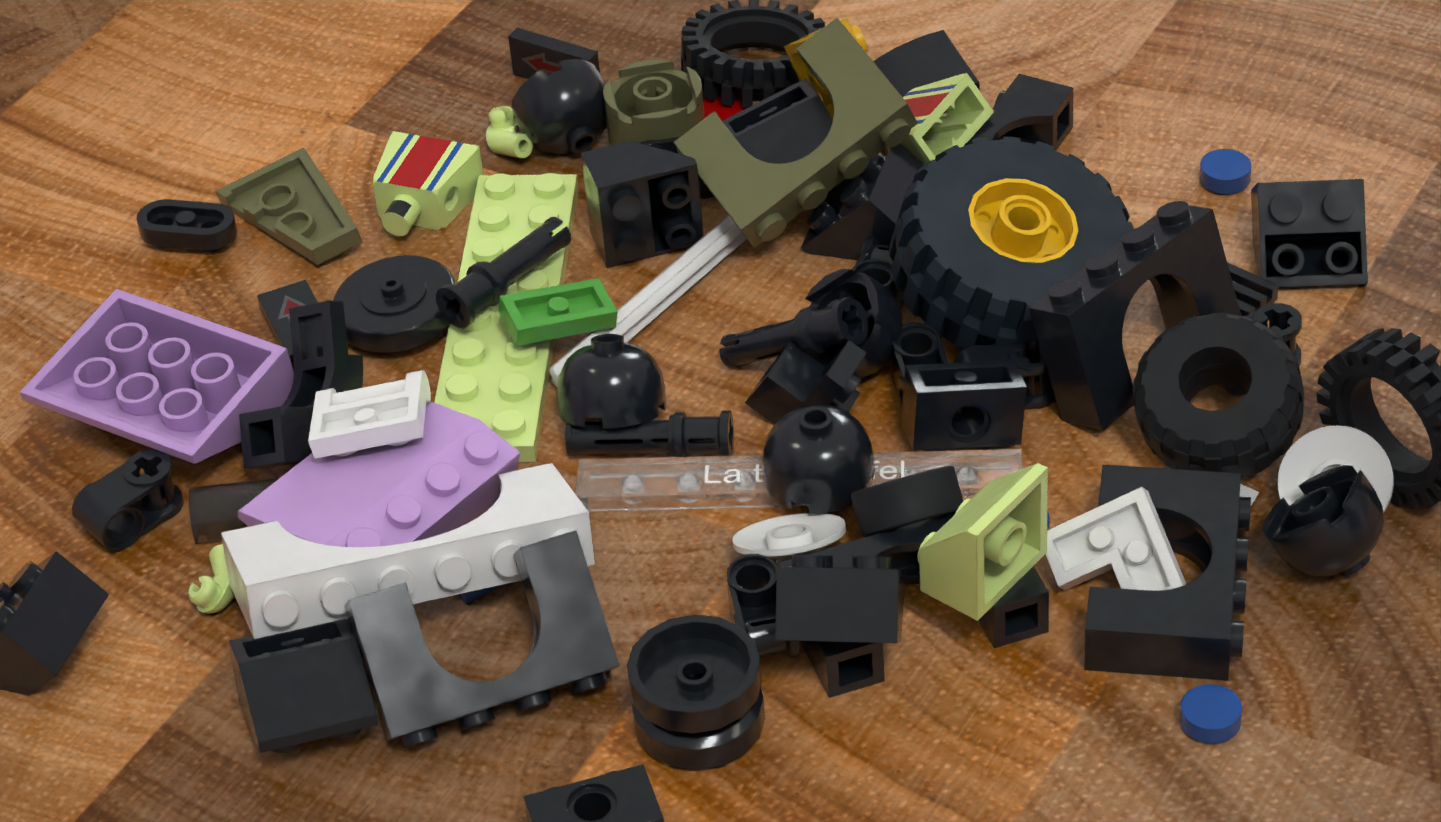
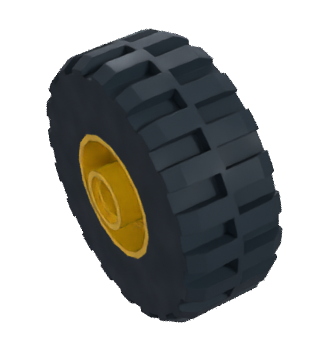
M986 137L971 140L961 148L955 145L936 155L935 160L924 164L915 174L912 184L906 190L889 251V256L893 262L891 272L894 282L899 291H904L902 298L915 317L920 316L925 322L924 324L930 325L937 330L940 339L942 337L947 339L959 351L973 345L995 344L998 346H1008L1014 343H1032L1037 341L1038 337L1029 307L1047 295L1050 287L1069 279L1085 267L1087 260L1096 255L1103 254L1121 241L1124 233L1134 229L1132 222H1128L1130 216L1120 196L1115 197L1111 192L1110 183L1098 172L1094 174L1086 168L1084 161L1072 154L1066 156L1053 150L1054 146L1038 141L1036 144L1021 142L1020 138L1002 137L1000 140L988 141ZM1033 352L1029 353L1030 363H1034Z

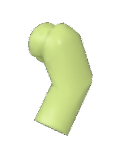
M510 106L493 108L489 112L491 125L488 126L486 131V141L489 149L500 155L517 158L528 157L532 152L533 142L526 134L519 133L520 128L513 117L515 116L513 109Z
M223 544L213 547L209 553L214 577L200 576L201 588L191 583L188 590L190 601L197 605L198 610L203 613L221 612L235 598L229 584Z

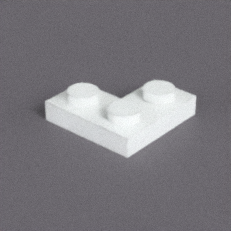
M1143 487L1047 530L1046 557L1058 587L1063 590H1068L1112 569L1115 572L1121 589L1159 591L1186 585L1150 494Z

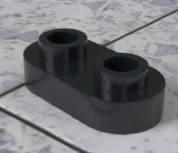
M163 199L145 205L137 214V223L142 240L149 245L161 248L171 247L214 252L225 248L237 235V227L232 209L219 203Z

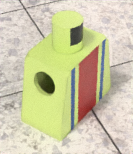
M968 73L913 88L903 98L908 103L918 124L911 129L909 135L901 144L923 164H926L931 160H935L936 155L955 145H958L960 148L965 146V143L973 137L994 111Z
M393 131L373 177L377 212L385 230L395 236H404L412 226L433 230L445 229L474 199L478 175H484L480 147Z

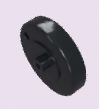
M413 255L384 258L358 269L340 285L333 301H343L347 342L363 350L387 353L412 349L431 341L450 325L444 318L441 310H439L435 295L442 286L456 284L453 274L446 266L436 260Z

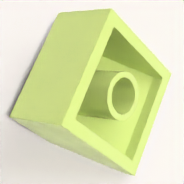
M1036 463L990 481L972 499L964 500L958 507L955 515L937 532L927 535L917 555L920 566V591L977 621L1047 553L1048 467Z

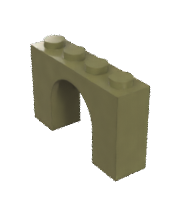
M838 18L834 19L796 48L808 70L833 99L834 117L830 131L820 146L812 153L797 161L782 164L768 163L756 159L741 146L715 111L674 141L682 155L695 159L698 176L754 248L762 242H768L778 237L785 230L789 221L804 210H811L820 205L826 199L830 190L843 180L858 176L866 169L872 158L885 148H891L900 144L907 138L911 129L918 124L908 103Z

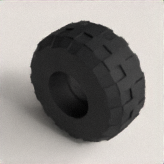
M1212 313L1210 315L1194 316L1185 319L1169 330L1166 329L1155 339L1138 363V371L1133 384V399L1137 422L1145 442L1153 454H1156L1167 467L1182 470L1241 473V478L1270 467L1293 444V439L1297 431L1300 430L1303 419L1304 388L1301 372L1294 353L1275 330L1259 323V320L1247 316ZM1228 383L1239 386L1248 392L1238 404L1225 410L1208 411L1197 408L1190 403L1191 399L1200 390L1214 384Z

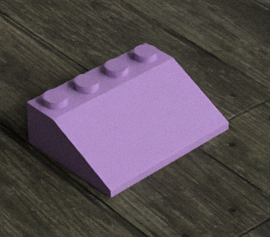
M115 289L20 391L22 400L196 464L242 442L239 414L281 407L291 391L294 372L288 350L285 347Z
M430 401L426 403L423 438L413 439L399 446L383 445L358 450L351 455L343 457L332 455L314 459L313 453H311L238 510V518L248 527L278 521L287 532L296 537L330 546L377 547L414 542L459 528L485 513L499 498L500 485L498 474L516 471L518 469L520 452L481 420Z

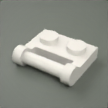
M421 370L406 373V378L403 380L339 393L334 388L316 391L308 438L314 459L332 455L343 457L351 455L358 450L383 445L399 446L413 439L423 438L426 403L431 400L426 372Z

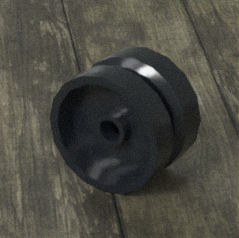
M689 615L669 619L647 630L634 644L627 663L629 686L632 695L633 719L638 742L651 757L672 767L701 770L723 766L746 754L760 738L765 720L764 698L761 690V662L756 642L742 627L721 617Z

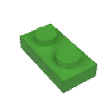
M599 278L502 295L499 300V314L516 346L616 328L618 311Z

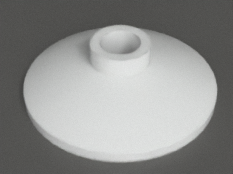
M1326 426L1302 436L1285 454L1278 472L1280 500L1284 497L1290 506L1304 495L1299 488L1300 484L1328 469L1350 465L1354 467L1357 473L1359 470L1364 473L1376 491L1384 513L1393 493V469L1384 449L1365 432L1347 426Z
M791 514L751 524L739 530L733 536L732 542L735 551L744 555L760 554L767 556L772 560H776L778 567V562L792 559V555H806L828 547L846 533V524L843 518L832 514Z

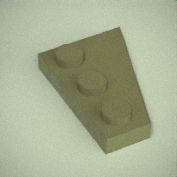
M305 148L215 191L220 203L231 208L233 213L317 265L332 257L339 256L346 250L363 242L357 227Z

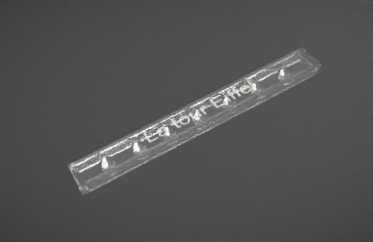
M1022 449L873 452L875 474L874 479L871 478L867 483V488L912 474L952 465L955 469L963 501L969 498L972 499L990 481L1023 469ZM763 455L579 459L575 494L589 512L785 507L778 503L767 491L763 479ZM791 501V507H809L808 505L797 504Z

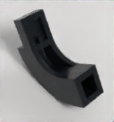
M328 300L289 309L294 358L292 388L288 398L281 407L239 414L244 469H261L300 463L312 453L308 438L316 391L334 388L339 393L362 388L363 355H348L343 301Z

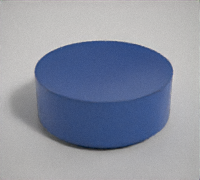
M1218 149L1207 153L1201 159L1200 182L1207 190L1217 194L1229 195L1244 190L1250 184L1251 161L1245 154L1232 149Z
M1205 684L1190 689L1183 696L1180 709V724L1184 732L1192 739L1202 743L1216 744L1230 740L1239 732L1242 719V703L1239 697L1230 689L1220 685Z

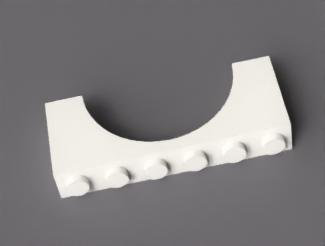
M553 463L498 474L500 495L494 505L485 513L459 528L414 542L377 547L330 546L296 537L287 532L278 521L221 532L230 587L253 638L257 639L348 619L345 610L348 600L405 582L412 603L417 604L521 581L513 555L520 547L575 530L577 531L587 565H594L589 511Z

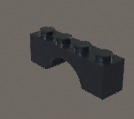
M1018 74L1006 91L1002 90L999 93L993 107L994 113L969 141L986 137L988 141L1000 140L1002 137L1020 138L1021 142L1036 144L1038 141L1054 146L1053 150L1056 151L1073 128L1074 88Z

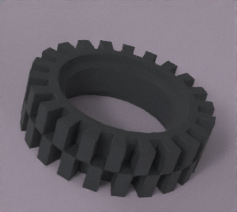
M738 0L728 1V9H725L719 3L711 5L710 12L703 9L696 12L695 18L689 17L686 20V26L682 27L681 71L687 73L688 66L699 75L704 98L713 101L721 95V104L732 106L735 100H742V108H748L753 105V101H762L796 84L800 80L788 55L768 59H747L731 56L723 52L753 47L768 48L787 53L784 46L824 28L825 22L821 18L814 19V13L808 10L798 14V6L788 4L784 9H779V1L769 0L767 7L759 6V0H749L748 6H741Z
M1381 328L1366 334L1333 356L1323 366L1326 371L1319 375L1317 382L1323 388L1316 392L1317 403L1327 408L1319 413L1322 424L1347 426L1361 430L1380 444L1387 454L1393 469L1392 504L1401 507L1408 502L1410 509H1420L1424 505L1426 508H1429L1441 501V366L1436 362L1440 350L1431 343L1420 350V336L1409 333L1403 337L1401 329L1391 328L1385 332ZM1372 377L1389 384L1399 391L1412 405L1428 433L1432 449L1431 460L1416 455L1390 432L1374 403L1371 390Z

